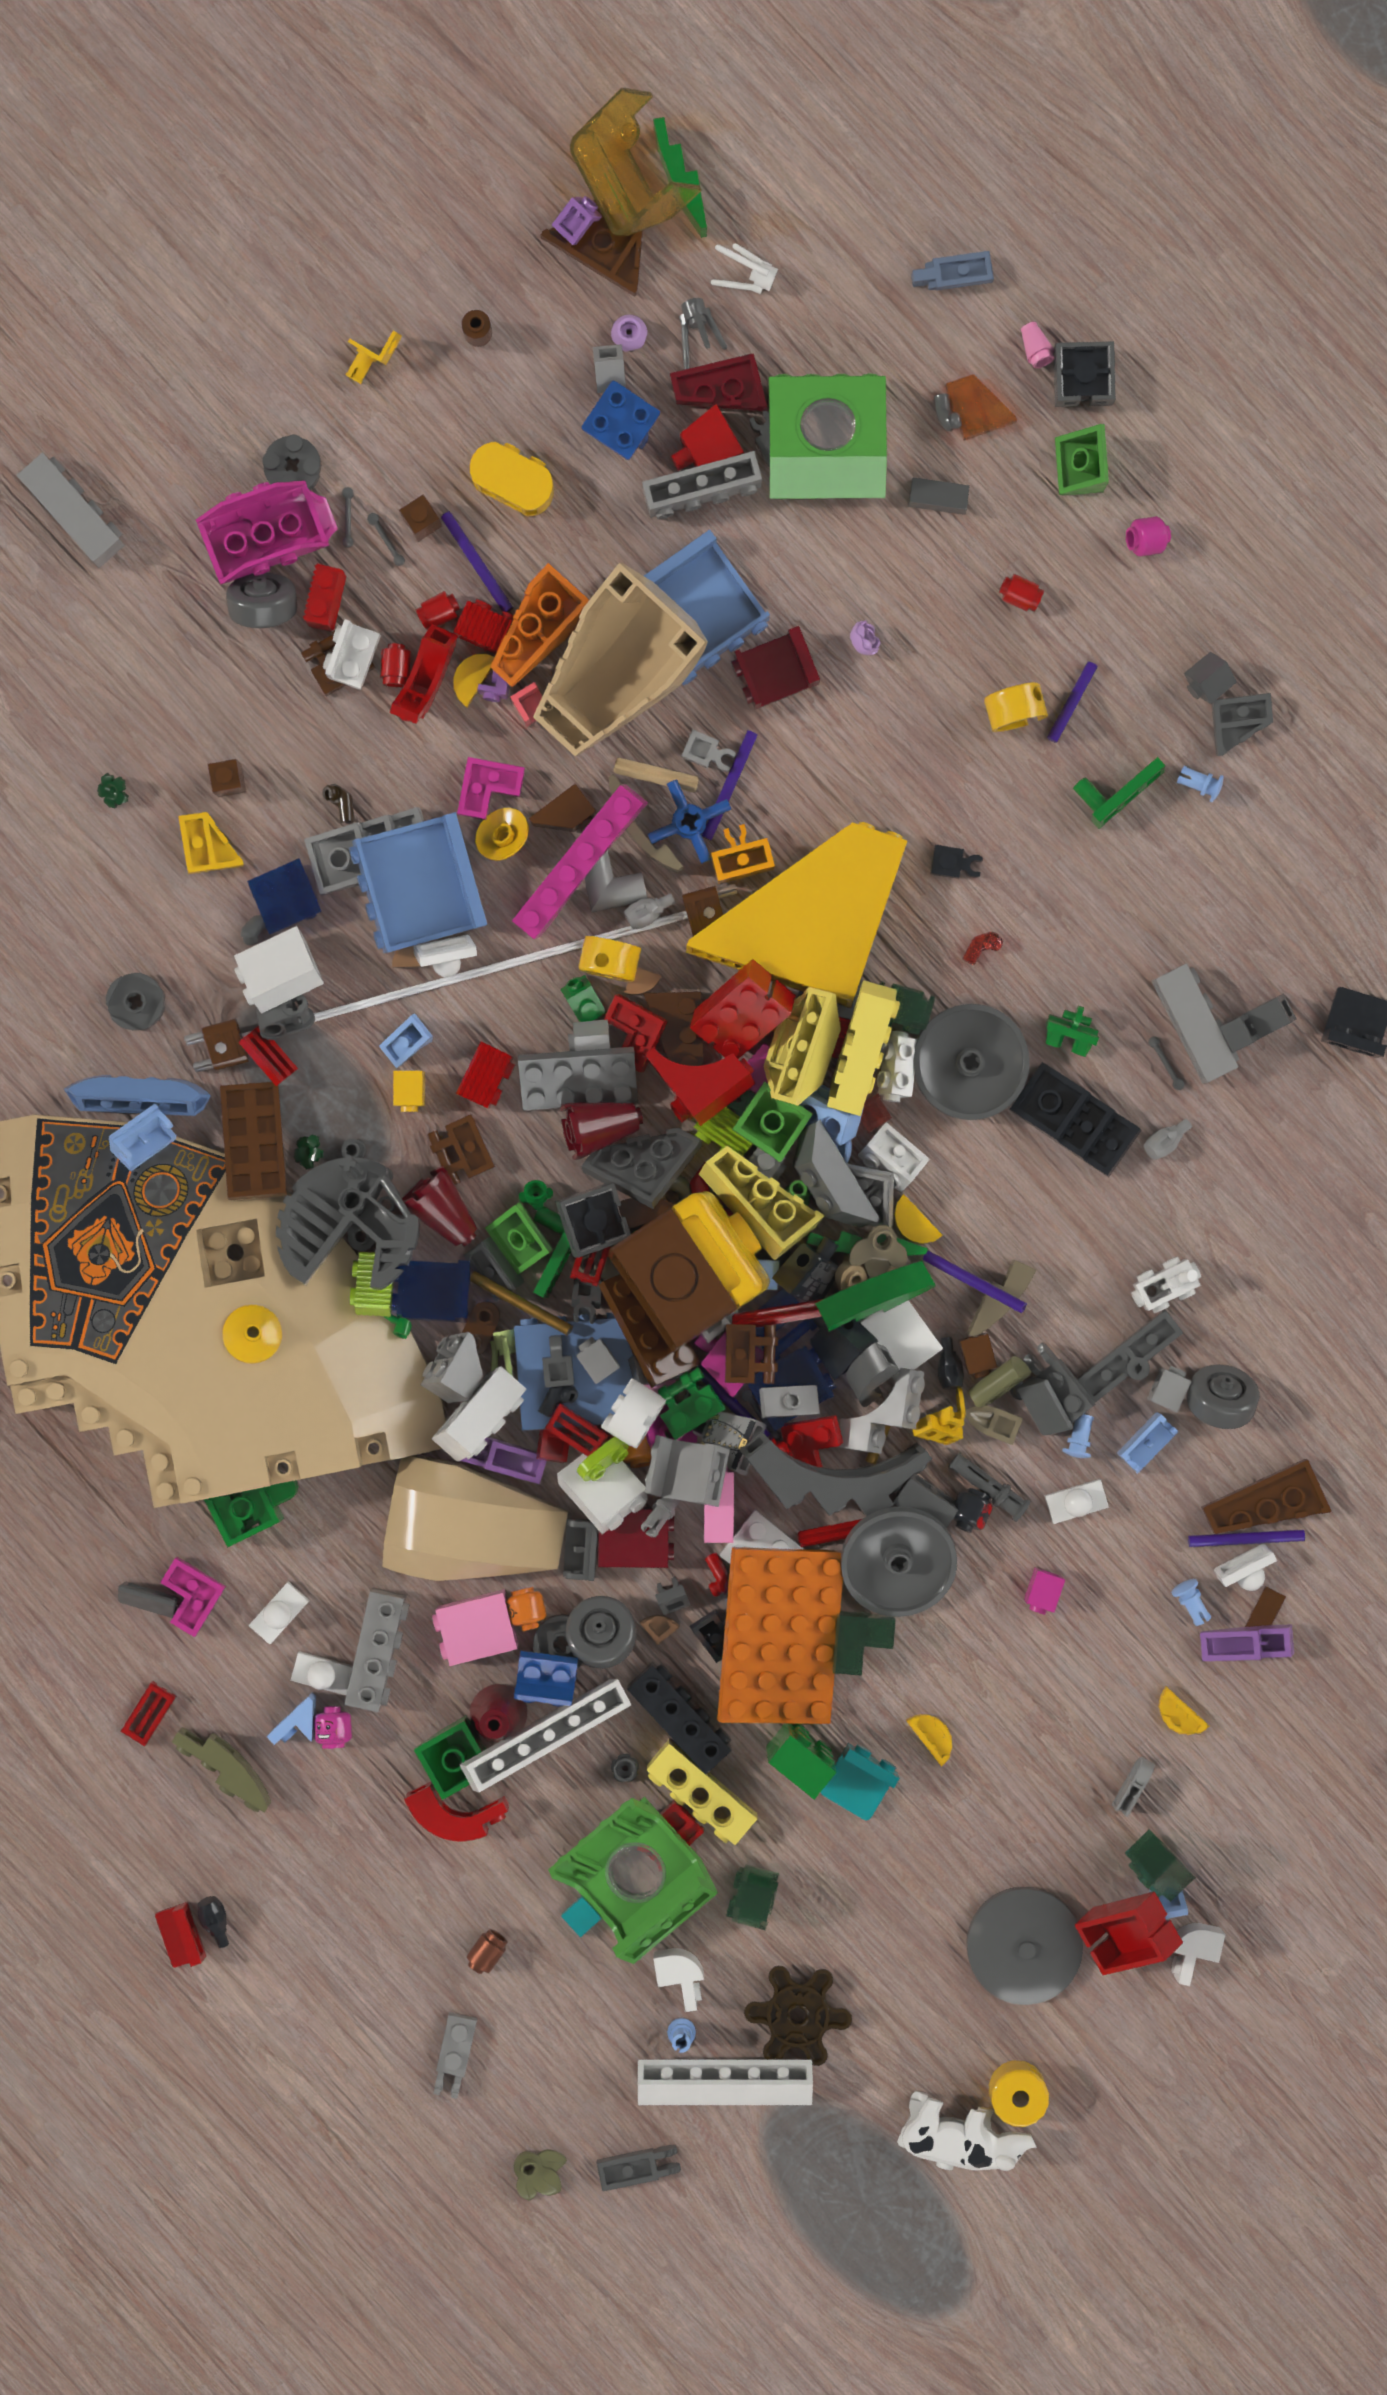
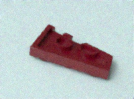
M754 353L670 373L677 405L712 407L717 404L718 408L767 411V403Z

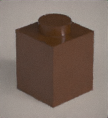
M424 494L399 510L403 520L418 542L442 527L439 517Z
M237 759L208 764L212 791L217 797L246 792L242 765Z
M985 1332L975 1337L970 1336L958 1340L967 1374H974L975 1378L989 1375L991 1369L997 1368L988 1333Z

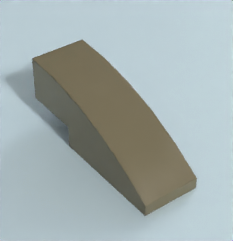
M1012 1260L1002 1284L999 1285L992 1281L989 1283L1019 1299L1032 1280L1036 1269L1019 1261ZM984 1294L966 1334L973 1337L979 1335L1002 1318L1011 1308Z

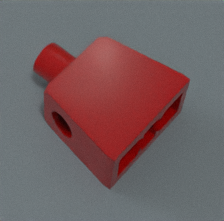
M716 404L680 433V441L684 448L671 455V459L677 470L680 471L692 463L695 467L744 454V451Z

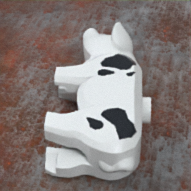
M915 2091L911 2095L909 2102L910 2117L902 2128L897 2141L900 2147L906 2148L912 2155L937 2162V2167L945 2170H953V2167L956 2166L969 2170L1000 2169L1009 2171L1015 2167V2164L1026 2150L1037 2148L1031 2134L1020 2132L996 2134L992 2131L991 2116L994 2110L978 2106L977 2110L971 2109L965 2121L954 2117L939 2118V2111L944 2102L929 2098L927 2093Z

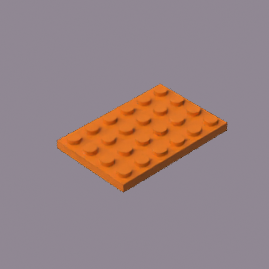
M732 1547L717 1720L720 1723L830 1724L843 1585L841 1550Z

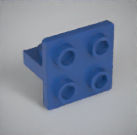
M612 381L583 423L582 430L624 459L630 460L638 447L643 449L648 442V432L660 416V411L618 382Z
M520 1651L514 1699L522 1700L526 1703H549L557 1707L572 1706L578 1658Z

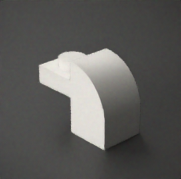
M1192 1923L1183 1926L1177 1931L1183 1944L1174 1952L1179 1954V1956H1174L1171 1972L1174 1973V1977L1179 1984L1190 1986L1196 1958L1219 1963L1225 1933L1220 1927Z
M680 1948L654 1951L653 1960L658 1987L681 1984L685 2011H696L697 2001L702 2000L699 1982L694 1983V1981L704 1980L703 1967L698 1958L691 1952Z

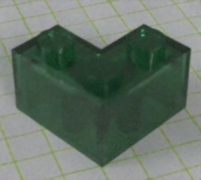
M848 1611L837 1613L832 1672L835 1674L862 1676L864 1647L893 1649L895 1618L872 1613Z
M1150 1829L1125 1852L1126 1856L1132 1861L1128 1866L1135 1872L1136 1877L1148 1890L1155 1891L1158 1898L1163 1895L1171 1902L1196 1878Z

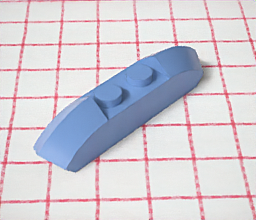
M99 1075L79 1080L64 1088L66 1094L79 1111L141 1114L150 1106L156 1104L164 1115L196 1116L204 1110L211 1097L200 1086L177 1078L160 1080L154 1077L134 1079L127 1076L112 1078L111 1075Z

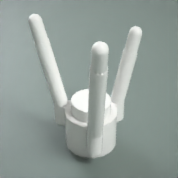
M736 243L733 244V248L743 256L721 245L715 246L717 251L753 269L749 280L754 281V284L713 279L711 280L712 285L751 290L758 294H761L762 289L770 291L778 271L777 268L772 267V264L761 260Z

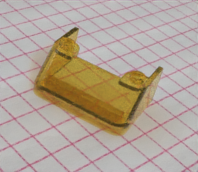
M623 87L572 137L570 153L610 231L618 236H629L672 219L702 189L700 185L670 182L663 190L658 191L653 196L630 152V149L637 143L640 136V127L635 115L653 98L651 92Z

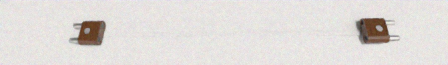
M735 884L716 889V886L683 894L682 898L686 911L657 918L652 924L644 928L632 929L631 926L599 934L595 937L612 940L684 919H688L692 935L695 936L723 915L719 899L737 894V887ZM584 939L462 972L452 977H444L314 1013L315 1022L583 948ZM235 1018L202 1027L201 1032L185 1036L184 1041H186L187 1046L205 1041L210 1055V1059L193 1063L194 1071L197 1073L212 1068L218 1071L249 1062L248 1053L238 1042L251 1031L241 1034L237 1019Z

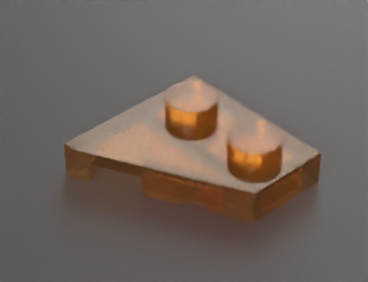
M974 374L946 383L945 388L949 394L953 411L961 416L962 426L959 429L963 441L1017 422L1016 416Z

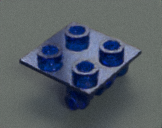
M300 858L247 881L269 935L302 920L313 919L317 917L318 913L322 912Z

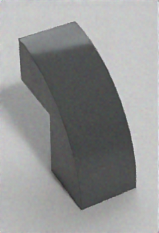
M1283 993L1222 1025L1220 1029L1234 1053L1292 1023L1297 1018Z
M873 1343L853 1361L847 1371L846 1379L863 1407H867L883 1395L879 1385L900 1370L888 1349L878 1343Z

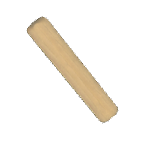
M617 758L614 766L616 774L664 786L677 779L681 789L689 792H696L699 782L697 776L623 758Z

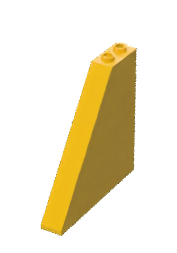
M852 822L690 938L686 946V953L736 970L742 969L748 962L754 959L772 975V982L777 979L784 986L802 992L808 987L836 994L838 1004L851 1008L907 840L902 839L903 837L900 834L892 831H887L886 833L877 831L873 825L865 822H859V824Z

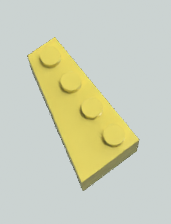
M863 980L831 1080L827 1107L861 1116L867 1094L872 1093L876 1078L873 1077L875 1068L879 1069L884 1055L883 1052H880L882 1044H887L892 1030V1027L888 1026L890 1018L895 1019L899 1010L900 1002L896 1001V989Z
M726 1146L704 1164L699 1175L733 1214L738 1212L743 1217L761 1246L776 1260L815 1229L825 1215L818 1210L814 1211L809 1208L800 1197L795 1194L794 1196L779 1186V1182L772 1177L770 1179L757 1170L758 1167L729 1146Z

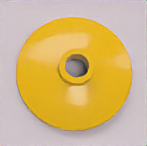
M501 808L493 811L487 816L486 820L480 823L477 829L475 843L478 851L482 856L493 861H500L513 856L526 842L529 832L528 821L519 810L514 808Z
M245 1305L234 1310L226 1319L222 1333L223 1342L227 1351L237 1360L251 1364L260 1363L273 1356L279 1348L282 1339L281 1325L278 1318L269 1309L259 1305ZM249 1328H256L259 1333L258 1336L255 1338L249 1337L247 1334Z

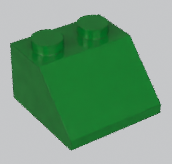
M466 1715L441 1729L413 1750L440 1798L444 1800L470 1785L460 1764L485 1751L486 1748Z

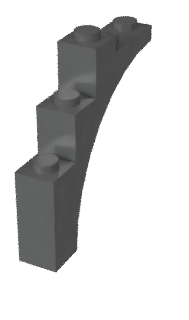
M763 1432L740 1449V1452L787 1510L791 1506L801 1503L805 1495L810 1492L829 1516L841 1511L850 1499L854 1501L865 1516L893 1506L894 1503L888 1495L900 1490L904 1486L905 1481L914 1474L922 1472L926 1468L927 1463L932 1460L929 1453L916 1442L899 1455L878 1464L857 1469H829L813 1466L793 1458L779 1449Z

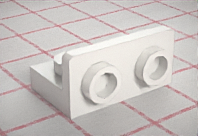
M345 619L343 625H338L335 630L333 641L336 644L333 652H328L323 664V669H326V676L331 680L361 690L381 635L354 625L351 621Z
M887 1122L882 1125L858 1154V1157L863 1160V1163L868 1168L893 1172L894 1188L900 1192L915 1179L930 1160Z

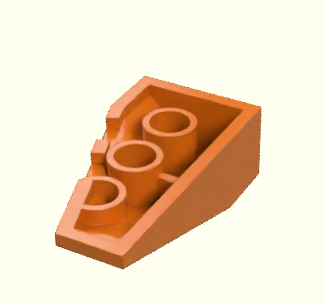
M549 563L528 584L520 607L513 616L514 620L508 633L504 636L490 666L511 687L515 686L565 641L572 631H575L582 609L589 601L585 595Z

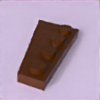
M1306 1458L1201 1506L1214 1534L1332 1512L1314 1471Z

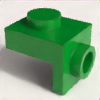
M586 975L569 980L561 988L564 997L579 1022L593 1021L607 1013Z

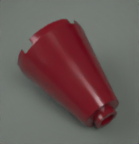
M633 1103L561 1104L560 1112L566 1111V1119H561V1124L568 1150H574L576 1153L572 1156L573 1160L582 1159L639 1131V1125L643 1124L642 1112L639 1107L635 1108Z
M439 1166L430 1172L433 1176L432 1178L428 1177L425 1180L422 1178L402 1197V1201L410 1213L416 1215L429 1228L454 1246L462 1244L465 1247L477 1236L474 1233L477 1226L448 1171L444 1166Z
M492 1684L482 1689L474 1697L470 1707V1719L476 1732L483 1738L500 1742L524 1728L527 1720V1705L522 1700L514 1699V1687L506 1684Z

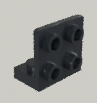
M1338 987L1321 1042L1373 1058L1384 1057L1387 1045L1381 1043L1387 1027V1001L1344 987Z

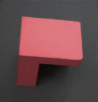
M533 682L510 696L513 705L527 727L537 721L533 716L542 698L537 684Z

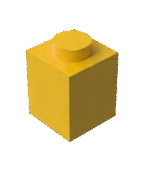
M393 1071V1106L401 1107V1112H418V1106H425L424 1071Z

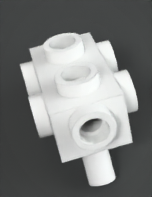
M891 1031L888 1043H883L881 1052L884 1055L881 1071L877 1077V1086L879 1087L878 1095H883L884 1101L900 1102L901 1098L912 1097L915 1074L914 1054L918 1039L908 1038L909 1033Z
M1175 1257L1162 1264L1164 1269L1155 1274L1151 1269L1136 1276L1138 1282L1133 1284L1135 1291L1131 1292V1295L1137 1307L1143 1306L1146 1311L1153 1310L1154 1313L1168 1308L1170 1306L1168 1301L1176 1297L1184 1300L1196 1293L1194 1289L1201 1286L1198 1281L1201 1278V1274L1194 1262L1190 1263L1188 1259L1180 1261L1179 1257ZM1153 1285L1156 1287L1157 1292L1154 1296L1150 1297L1146 1291L1149 1286Z

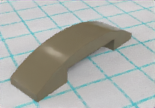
M614 774L609 777L611 796L621 785ZM635 821L625 830L633 842L653 861L676 873H680L683 870V866L666 843L656 850Z

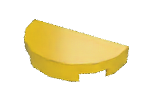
M475 654L464 659L457 667L453 677L454 691L458 700L466 708H468L477 694L478 684H483L492 670L490 666L495 657L488 654Z
M902 1194L896 1203L894 1212L895 1223L901 1234L910 1241L922 1244L934 1242L943 1235Z
M1165 1686L1160 1695L1158 1707L1161 1718L1170 1729L1178 1734L1191 1735L1202 1733L1210 1727Z
M918 1714L906 1719L907 1723L942 1767L950 1758L952 1750V1736L946 1724L938 1717L929 1714Z

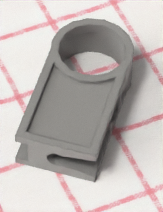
M1143 1757L1138 1758L1112 1802V1806L1116 1811L1120 1810L1125 1816H1129L1152 1776L1155 1767L1154 1763Z

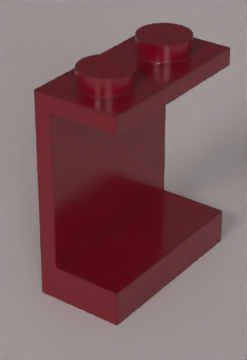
M799 626L789 629L787 635L744 652H741L740 649L734 651L735 660L731 661L736 677L742 676L746 686L741 688L747 704L753 703L755 710L817 686L820 683V677Z

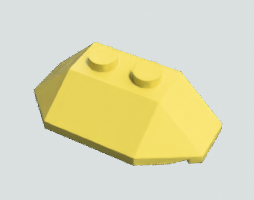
M808 987L804 994L794 1000L791 1015L776 1027L764 1063L767 1082L771 1089V1098L799 1106L822 1085L841 1030L836 994Z

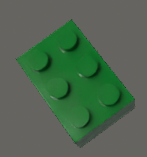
M785 1723L766 1746L768 1763L815 1800L837 1773L834 1764L835 1760L833 1759L834 1755L831 1753L832 1749L820 1739L817 1742L812 1740L809 1736V1730L802 1724Z

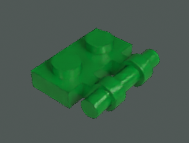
M696 1368L690 1373L686 1371L673 1384L669 1386L664 1385L658 1389L657 1394L666 1400L669 1408L668 1411L660 1416L675 1440L725 1410L711 1384L701 1390L696 1382L704 1378L700 1368ZM687 1389L691 1396L678 1403L674 1396Z

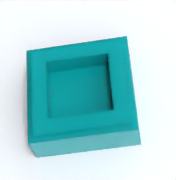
M583 1896L578 1898L561 1914V1917L580 1938L602 1919Z

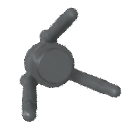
M702 298L689 299L681 305L683 314L679 316L682 329L684 370L690 368L688 325H690V328L699 329L704 346L708 349L710 348V343L704 326L708 322L722 349H727L723 336L712 318L710 309L705 308Z

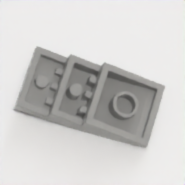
M416 807L394 815H384L362 823L356 822L304 839L320 895L359 886L357 876L361 875L358 863L353 864L349 847L353 846L352 841L354 839L423 822L424 818L421 808Z

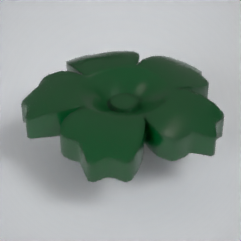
M109 773L101 776V783L98 785L97 792L99 797H105L103 801L109 808L115 809L117 805L128 802L129 795L123 792L126 789L125 780L121 776L116 779L114 775Z
M312 1134L309 1137L303 1136L297 1140L296 1145L298 1148L294 1150L295 1162L300 1163L306 1170L313 1169L314 1162H318L320 1158H323L324 1151L318 1148L320 1146L319 1137Z

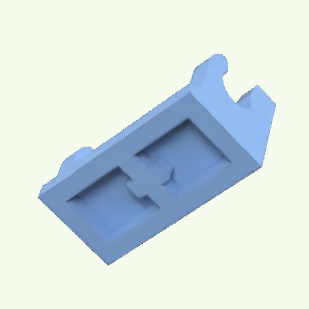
M153 1104L109 1136L110 1151L130 1171H133L176 1140V1134L171 1130L174 1126L159 1110L158 1106Z
M1156 1412L1117 1454L1138 1474L1178 1433V1430L1168 1423L1162 1414Z

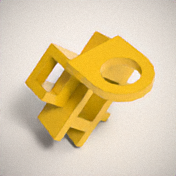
M962 1388L956 1389L957 1412H953V1407L949 1406L919 1419L916 1424V1430L912 1429L915 1437L932 1440L944 1445H949L963 1439L966 1411Z

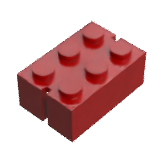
M752 959L694 1010L690 1029L708 1044L712 1041L715 1042L713 1048L723 1057L734 1053L739 1059L791 1015L796 995L776 979L772 982L768 998L766 995L768 994L772 975Z
M1155 1891L1092 1907L1074 1924L1087 1948L1091 1947L1107 1932L1108 1936L1090 1952L1102 1975L1166 1961L1183 1944L1172 1921L1165 1919L1167 1912Z

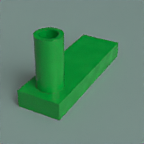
M1157 757L1109 800L1086 777L1082 778L1073 787V790L1094 811L1091 821L1100 829L1164 773L1165 764Z
M544 1206L543 1209L537 1210L534 1221L562 1235L533 1293L543 1298H549L572 1251L560 1215Z

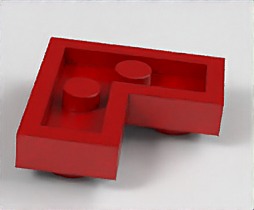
M617 994L614 996L604 1020H608L609 1024L627 1033L621 1048L634 1047L636 1071L641 1073L645 1071L649 1063L644 1054L653 1047H656L668 1020Z
M836 1415L786 1423L780 1427L783 1440L788 1443L793 1457L813 1466L823 1467L818 1449L837 1447L843 1444Z

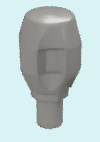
M671 893L660 899L657 897L654 899H641L631 904L624 911V914L632 929L644 928L652 924L661 915L660 913L664 912L663 909L676 902Z
M1184 1119L1176 1126L1172 1125L1171 1127L1168 1126L1156 1131L1144 1144L1146 1153L1154 1160L1167 1156L1176 1149L1180 1139L1183 1138V1134L1192 1128L1191 1123Z

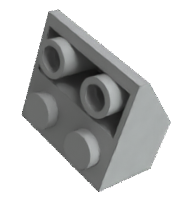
M469 1332L444 1337L437 1347V1357L434 1362H430L423 1372V1377L425 1378L421 1386L448 1403L468 1401L483 1376L474 1336Z

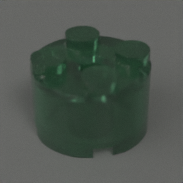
M880 981L879 985L885 986L886 981ZM893 983L891 988L897 990L896 1001L900 1002L896 1018H890L888 1026L891 1027L892 1022L904 1025L903 1031L919 1035L921 1029H927L936 996L931 994L930 998L926 999L923 998V991Z
M747 1864L745 1868L740 1867L736 1873L733 1888L738 1889L737 1895H733V1898L730 1899L726 1917L732 1918L734 1923L766 1931L769 1923L767 1922L768 1914L771 1915L779 1883L777 1880L780 1877V1873Z

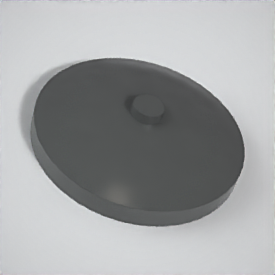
M980 1004L954 1006L935 1016L920 1033L914 1054V1076L922 1095L938 1111L962 1120L988 1118L1009 1107L1023 1090L1030 1066L1027 1043L1018 1026L999 1010Z
M889 1507L866 1516L850 1531L841 1552L842 1576L850 1594L866 1609L885 1616H910L931 1608L948 1592L957 1571V1553L950 1533L937 1518L925 1511L912 1507Z
M1013 1887L993 1895L977 1910L968 1929L967 1955L973 1973L987 1991L1009 2003L1020 2005L1037 2004L1057 1996L1072 1982L1081 1964L1083 1940L1074 1925L1077 1923V1920L1063 1901L1039 1888Z

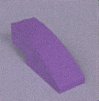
M492 1437L484 1439L487 1445L477 1456L473 1455L469 1460L467 1458L460 1460L481 1466L490 1471L540 1484L546 1465V1460L536 1459L537 1452Z
M1292 1624L1239 1627L1200 1632L1202 1661L1261 1660L1262 1658L1292 1657L1294 1654Z

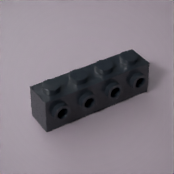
M652 1662L628 1684L627 1690L698 1767L707 1774L732 1751L729 1744L732 1739L721 1727L718 1730L714 1728L709 1722L712 1720L711 1716L703 1707L700 1706L697 1709L689 1701L692 1699V1696L682 1685L678 1688L670 1680L673 1676L664 1665L660 1664L657 1666Z

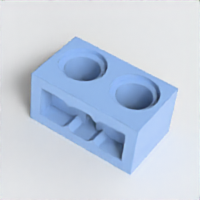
M822 1084L800 1104V1106L813 1114L805 1126L821 1120L833 1142L841 1146L856 1137L861 1116L827 1107L830 1088Z

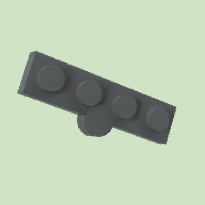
M1163 1310L1079 1376L1077 1380L1092 1400L1097 1402L1125 1380L1127 1376L1135 1380L1146 1378L1150 1371V1365L1147 1361L1184 1332L1169 1313Z

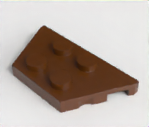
M593 200L598 206L597 211L602 217L599 221L592 223L576 245H572L554 227L542 231L540 234L541 239L635 297L637 295L643 230Z

